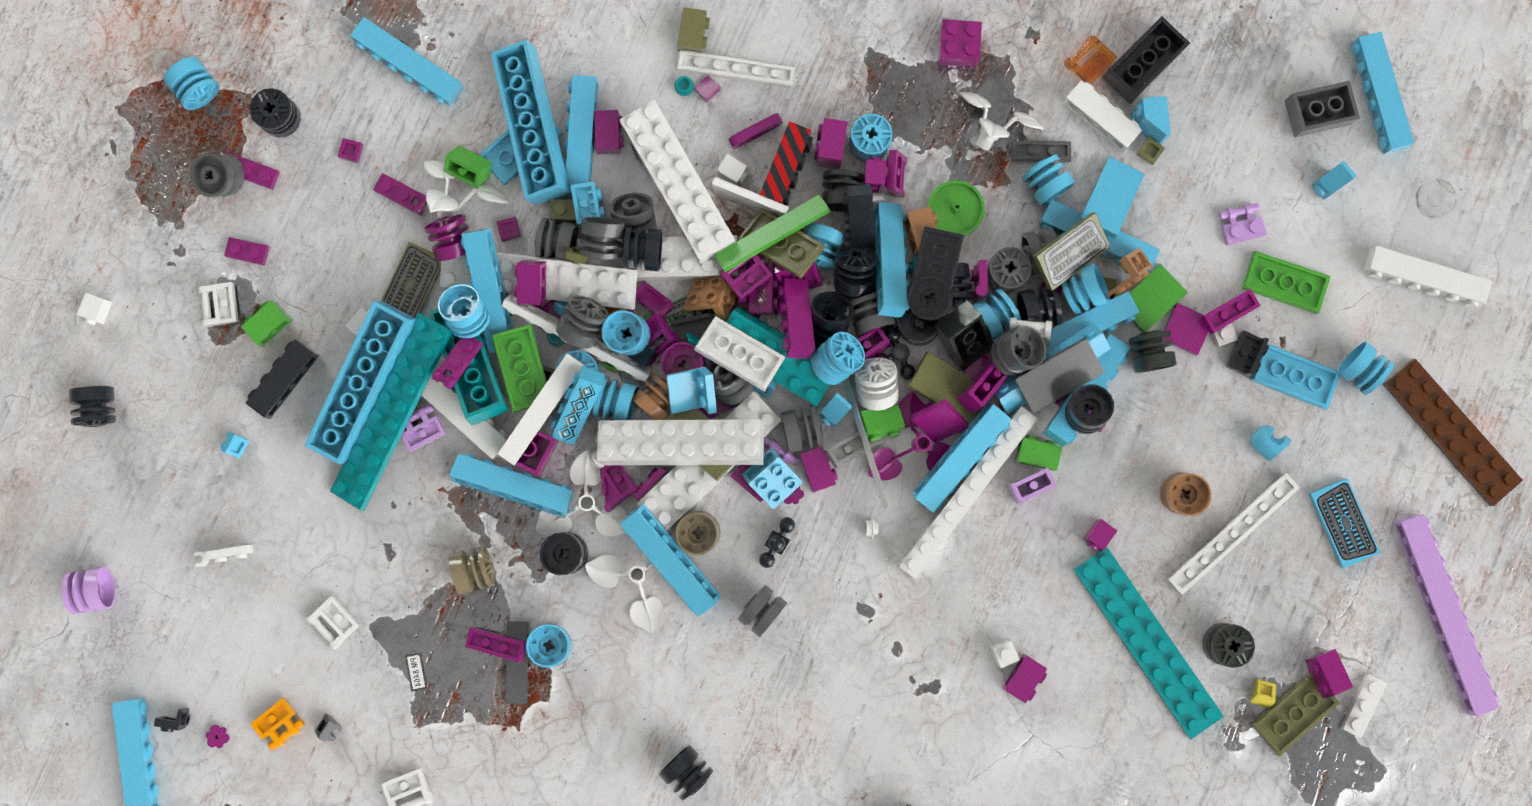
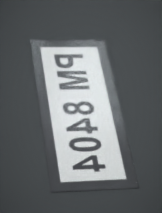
M421 652L406 655L405 660L411 692L427 689Z

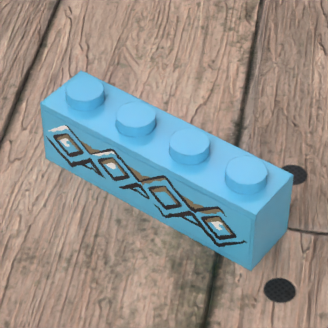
M584 366L581 367L579 373H574L571 384H573L572 388L568 387L564 395L566 400L564 403H560L557 410L559 415L554 417L551 422L550 428L553 429L552 438L572 445L575 444L603 387L605 374Z

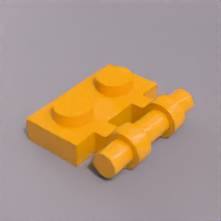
M284 697L250 723V725L262 740L268 736L271 737L272 741L268 744V747L273 751L275 748L286 743L285 740L290 736L299 733L300 728L305 725V722L301 718L295 723L292 721L291 718L297 712ZM284 724L287 729L279 734L276 730Z

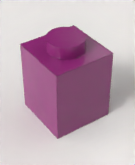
M1097 519L1083 539L1087 541L1086 545L1092 550H1105L1117 533V530L1104 520Z

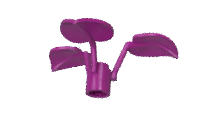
M914 392L907 394L898 405L905 424L904 428L911 427V430L917 437L912 440V447L896 456L892 449L884 447L877 449L873 453L881 481L896 478L903 469L902 463L897 459L910 452L927 451L930 455L926 459V465L930 471L951 447L947 443L937 442L932 446L931 450L930 438L926 435H921V432L915 429L918 426L912 421V415L925 409V404ZM869 465L868 474L870 477L874 478Z

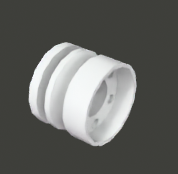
M878 357L869 358L855 372L857 401L863 408L876 411L892 407L898 401L897 368L891 360Z

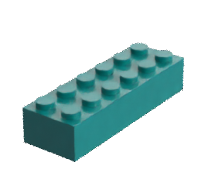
M735 308L726 323L785 356L783 363L772 380L817 407L830 385L816 376L811 366V358H787L786 350H783V338L785 337L783 333L742 308Z
M438 309L428 312L430 318L448 327ZM453 333L443 351L444 359L447 358L460 337L455 336ZM482 333L474 338L479 340L483 346L454 385L465 419L471 426L509 411Z

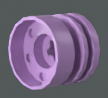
M99 567L88 569L87 571L68 572L63 577L62 598L69 613L79 614L90 612V610L98 611L109 609L113 606L115 601V583L108 568Z

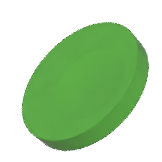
M959 180L948 181L938 186L931 194L927 207L931 206L932 212H936L938 223L935 224L937 229L962 234L964 237L970 235L979 227L985 213V204L980 192L973 185Z

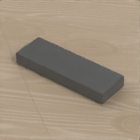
M1012 140L1011 161L1039 162L1057 154L1060 158L1058 162H1071V141Z

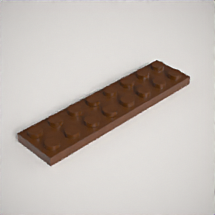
M1416 359L1409 361L1383 384L1489 506H1495L1523 481Z

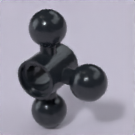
M888 328L885 331V335L890 343L893 344V349L889 355L879 353L875 358H886L901 364V377L905 380H910L916 372L914 366L907 362L910 349L907 345L899 343L900 332L897 328ZM895 350H904L905 357L902 359L897 358Z
M784 517L781 519L779 533L772 530L764 546L769 548V551L761 554L759 558V563L762 567H772L775 563L774 554H783L790 542V539L785 537V535L792 532L795 528V522L792 518Z

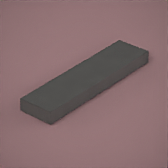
M508 621L507 636L527 642L528 621ZM527 650L523 662L519 663L507 659L506 704L528 703Z

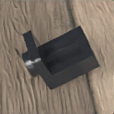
M189 708L178 709L176 718L167 716L155 718L154 726L161 727L160 730L164 732H173V730L178 731L186 728L190 721Z

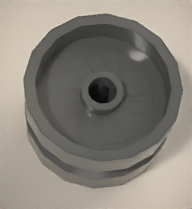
M230 153L201 154L193 161L190 168V178L193 186L200 194L207 197L236 194L244 183L245 172L242 163Z
M636 192L626 193L618 196L611 202V218L625 222L624 235L627 227H633V236H635L637 227L641 228L642 237H646L648 228H657L653 200L648 195Z
M1050 226L1040 229L1038 235L1033 231L1021 235L1022 251L1029 257L1032 276L1041 274L1033 255L1057 238Z
M710 361L706 367L713 374L715 397L720 403L735 405L743 402L752 393L754 385L717 363Z
M766 585L758 594L755 593L744 607L745 610L738 617V620L745 626L749 625L754 618H757L758 620L752 626V632L758 637L762 636L787 604L780 596L776 597L771 604L767 603L773 595V590Z

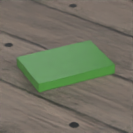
M1161 264L1129 292L1139 310V313L1134 315L1136 319L1132 322L1143 333L1147 332L1188 293Z

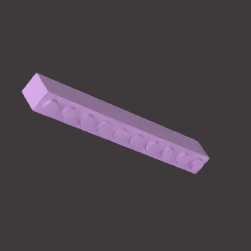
M1424 514L1394 522L1393 524L1466 713L1472 716H1479L1499 709L1498 697L1492 690L1490 676L1482 665L1483 658L1475 647V638L1469 631L1467 617L1462 613L1459 606L1460 599L1452 588L1453 581L1445 570V561L1438 552V543L1431 534L1429 520Z

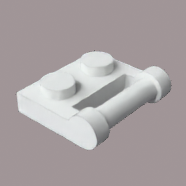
M228 282L198 287V294H201L203 311L202 327L239 322L234 283ZM212 292L216 318L211 316L209 294Z
M1011 318L1010 332L1019 327L1028 326L1041 334L1045 344H1050L1052 321L1043 323Z
M334 596L328 598L306 620L309 625H313L330 644L329 647L333 651L360 626L357 620ZM320 616L339 634L337 638L318 620Z
M422 768L381 784L389 806H421L434 803L433 795L429 790ZM421 790L423 796L401 805L397 804L396 800Z

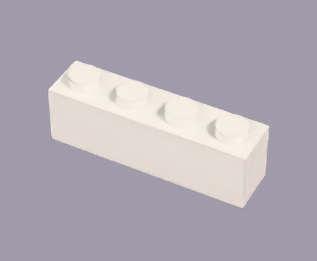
M1081 80L1063 102L1065 106L1122 153L1142 131L1136 121L1128 119L1120 108L1111 105L1108 98L1095 92L1093 86L1088 82Z

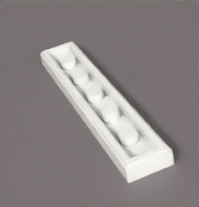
M686 50L679 51L677 71L789 88L793 87L795 67Z
M568 353L565 355L498 452L499 456L513 465L517 463L571 385L574 373H579L581 367L584 366L583 363Z

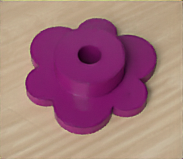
M800 486L793 491L794 495L790 494L783 500L785 504L799 503V499L804 497V492L800 489Z
M218 725L211 726L210 731L206 733L207 745L211 748L215 746L222 748L224 743H227L230 739L226 733L227 729L225 727L220 728Z

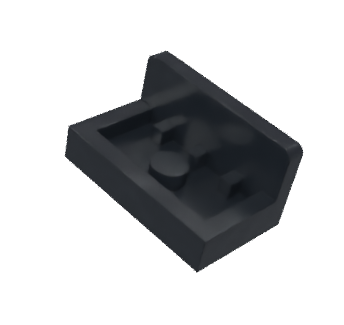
M1245 330L1241 331L1225 367L1246 377L1256 374L1261 366V363H1259L1261 357L1268 351L1269 345L1267 343L1269 339L1266 337L1260 338Z

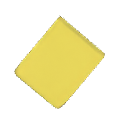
M1256 679L1250 702L1270 708L1275 703L1276 684Z

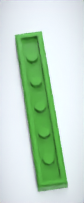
M819 194L716 253L715 256L724 272H727L828 214L830 210Z

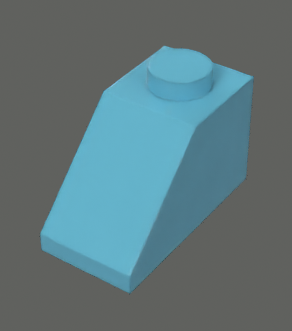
M1343 161L1311 185L1319 197L1326 199L1353 180L1356 174Z
M837 392L820 412L822 416L820 419L828 427L830 425L835 427L851 410L852 405Z

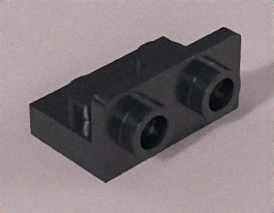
M706 311L695 312L694 316L686 317V315L674 317L671 325L673 332L679 337L677 343L686 342L692 344L688 341L686 334L689 332L701 338L712 320L710 313H706Z

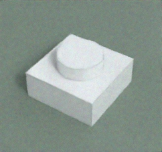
M1232 323L1212 334L1217 347L1238 340Z

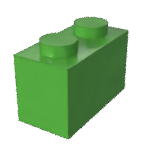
M458 145L446 155L444 172L478 188L490 178L493 162Z
M270 300L264 302L256 314L248 316L241 328L257 345L263 347L293 320L276 302Z
M898 404L884 410H864L859 413L867 439H870V441H877L885 436L889 438L897 437L905 427Z
M1026 435V438L1023 437L1018 445L1015 462L1057 471L1062 447L1057 446V443L1052 440L1041 442L1038 441V437Z

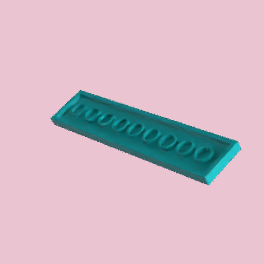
M418 312L415 318L417 320L411 333L406 339L405 345L396 359V363L346 463H343L330 490L331 493L358 510H365L452 335V331L448 327Z
M1108 547L1105 550H1100L1073 569L1190 740L1224 717Z

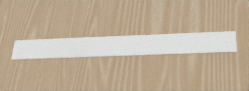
M847 378L843 381L845 390L852 405L853 415L883 509L885 510L889 504L850 382Z

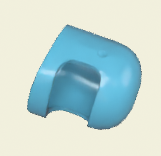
M1263 425L1253 433L1250 444L1254 450L1270 461L1290 444L1291 439L1286 435L1276 439L1272 436L1275 428Z

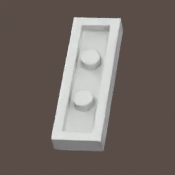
M1365 674L1340 728L1358 738H1362L1387 683L1370 674Z

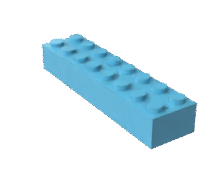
M525 39L492 52L491 57L525 200L538 205L571 193L536 47Z
M373 301L304 446L337 464L346 463L417 319L384 301Z

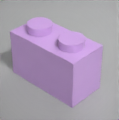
M1044 468L1008 485V488L1016 504L1057 485L1049 469Z

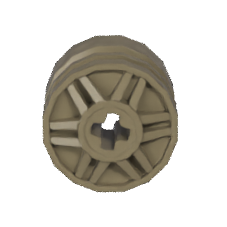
M704 511L692 512L683 517L677 524L675 532L676 541L680 548L688 554H705L712 550L719 542L721 535L720 525L717 519L710 513ZM698 527H701V531H704L700 538L698 534L694 533Z
M485 545L478 546V552L475 548H470V558H468L465 551L449 554L450 573L459 595L473 592L475 582L480 589L485 588V583L488 587L495 586L494 564Z

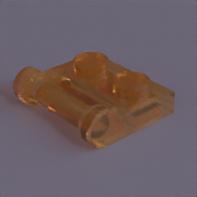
M1090 35L1087 38V42L1071 58H1068L1064 64L1084 82L1092 84L1117 59V56L1096 36ZM1092 47H1095L1097 51L1080 67L1077 62Z

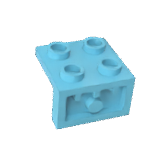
M594 181L570 185L577 226L582 225V218L584 217L606 218L603 206L600 207V204L603 203L600 187H596Z
M706 367L668 374L666 376L670 412L672 414L697 408H704L708 414L717 413L713 374Z
M773 448L763 455V465H752L742 474L747 483L773 509L803 483Z

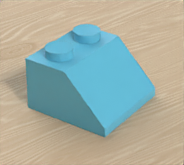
M1167 96L1142 98L1132 110L1131 120L1139 124V128L1142 129L1141 133L1145 137H1150L1161 145L1171 135Z

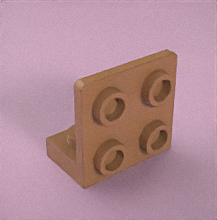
M1141 248L1136 249L1119 260L1122 269L1130 275V278L1106 293L1108 297L1112 294L1118 296L1150 275L1147 271L1152 269L1153 266Z
M721 276L694 279L683 308L685 311L713 308L718 318L727 321L737 295Z

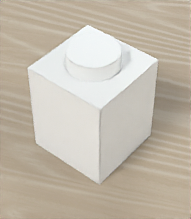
M729 154L725 156L717 169L718 176L737 186L740 182L742 184L745 182L749 173H747V165Z
M85 292L77 315L84 317L83 322L94 326L96 322L104 324L112 302Z
M1010 640L990 647L995 662L1000 668L1020 660Z

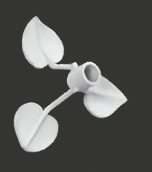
M958 92L957 94L961 95L970 104L980 107L984 111L983 118L979 119L981 124L979 132L981 134L976 141V145L984 150L989 151L994 141H997L999 137H1009L1010 134L1006 129L1015 121H1020L1028 127L1037 128L1041 131L1044 130V127L1035 118L1018 111L1014 112L1015 116L1004 127L986 119L988 108L991 107L987 99L972 92Z
M429 160L423 164L428 174L437 178H444L445 180L444 193L435 189H430L426 193V202L430 212L438 211L437 216L439 218L454 215L455 211L459 212L461 207L474 194H477L478 197L486 201L509 203L506 196L498 188L483 183L477 189H473L458 205L454 198L447 195L449 178L455 177L444 172L445 163Z
M590 450L581 453L575 459L570 469V478L573 484L578 486L584 484V495L578 500V506L568 511L566 518L541 511L535 528L537 532L547 536L554 533L568 532L572 527L569 515L579 509L582 511L593 509L600 514L595 520V526L599 533L608 537L625 534L620 525L621 521L627 516L625 510L618 505L609 513L605 512L604 506L601 511L594 506V498L588 495V485L595 486L602 480L601 468L593 464Z
M642 553V559L648 565L643 567L634 566L626 573H620L622 564L614 555H602L586 563L588 575L602 588H614L619 582V577L629 576L630 581L638 585L642 601L639 600L632 604L630 609L631 620L636 626L649 633L657 630L663 618L662 603L657 597L652 596L646 599L641 583L645 580V571L651 567L654 572H660L650 563L644 553Z

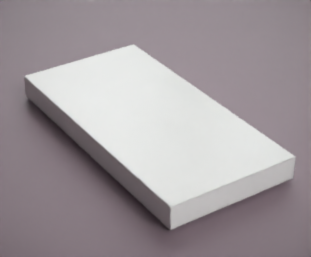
M714 177L712 189L713 193L756 211H760L762 208L778 218L789 212V207Z
M716 316L694 349L696 352L764 392L785 359V356Z

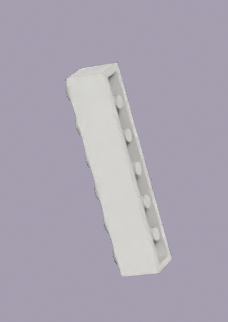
M1380 246L1369 249L1363 272L1368 273L1372 278H1385L1392 284L1408 285L1407 288L1411 290L1421 289L1427 291V294L1431 296H1444L1448 301H1460L1470 308H1477L1487 303L1492 285L1491 280Z

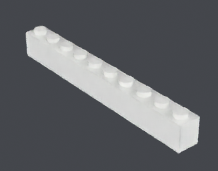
M361 308L345 325L356 336L368 311ZM431 375L422 396L491 459L496 460L499 457L498 452L509 438V435L503 429L498 431L493 426L495 422L491 418L471 426L465 419L456 390L444 387L442 382H436L432 379Z
M1022 406L1011 416L1012 420L1009 422L1010 425L1007 430L1001 432L996 437L997 441L991 448L988 447L981 461L973 466L969 475L963 479L897 566L911 578L916 579L1038 419Z

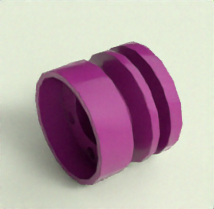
M464 214L444 216L425 226V232L430 234L428 240L439 241L432 246V251L437 261L450 260L466 254L465 249L461 245L462 233L469 228V225L464 223L466 221Z
M679 342L672 344L665 350L661 359V367L664 375L667 376L668 374L682 372L681 367H684V363H687L690 367L686 368V371L706 367L705 359L694 350L695 346L692 344Z

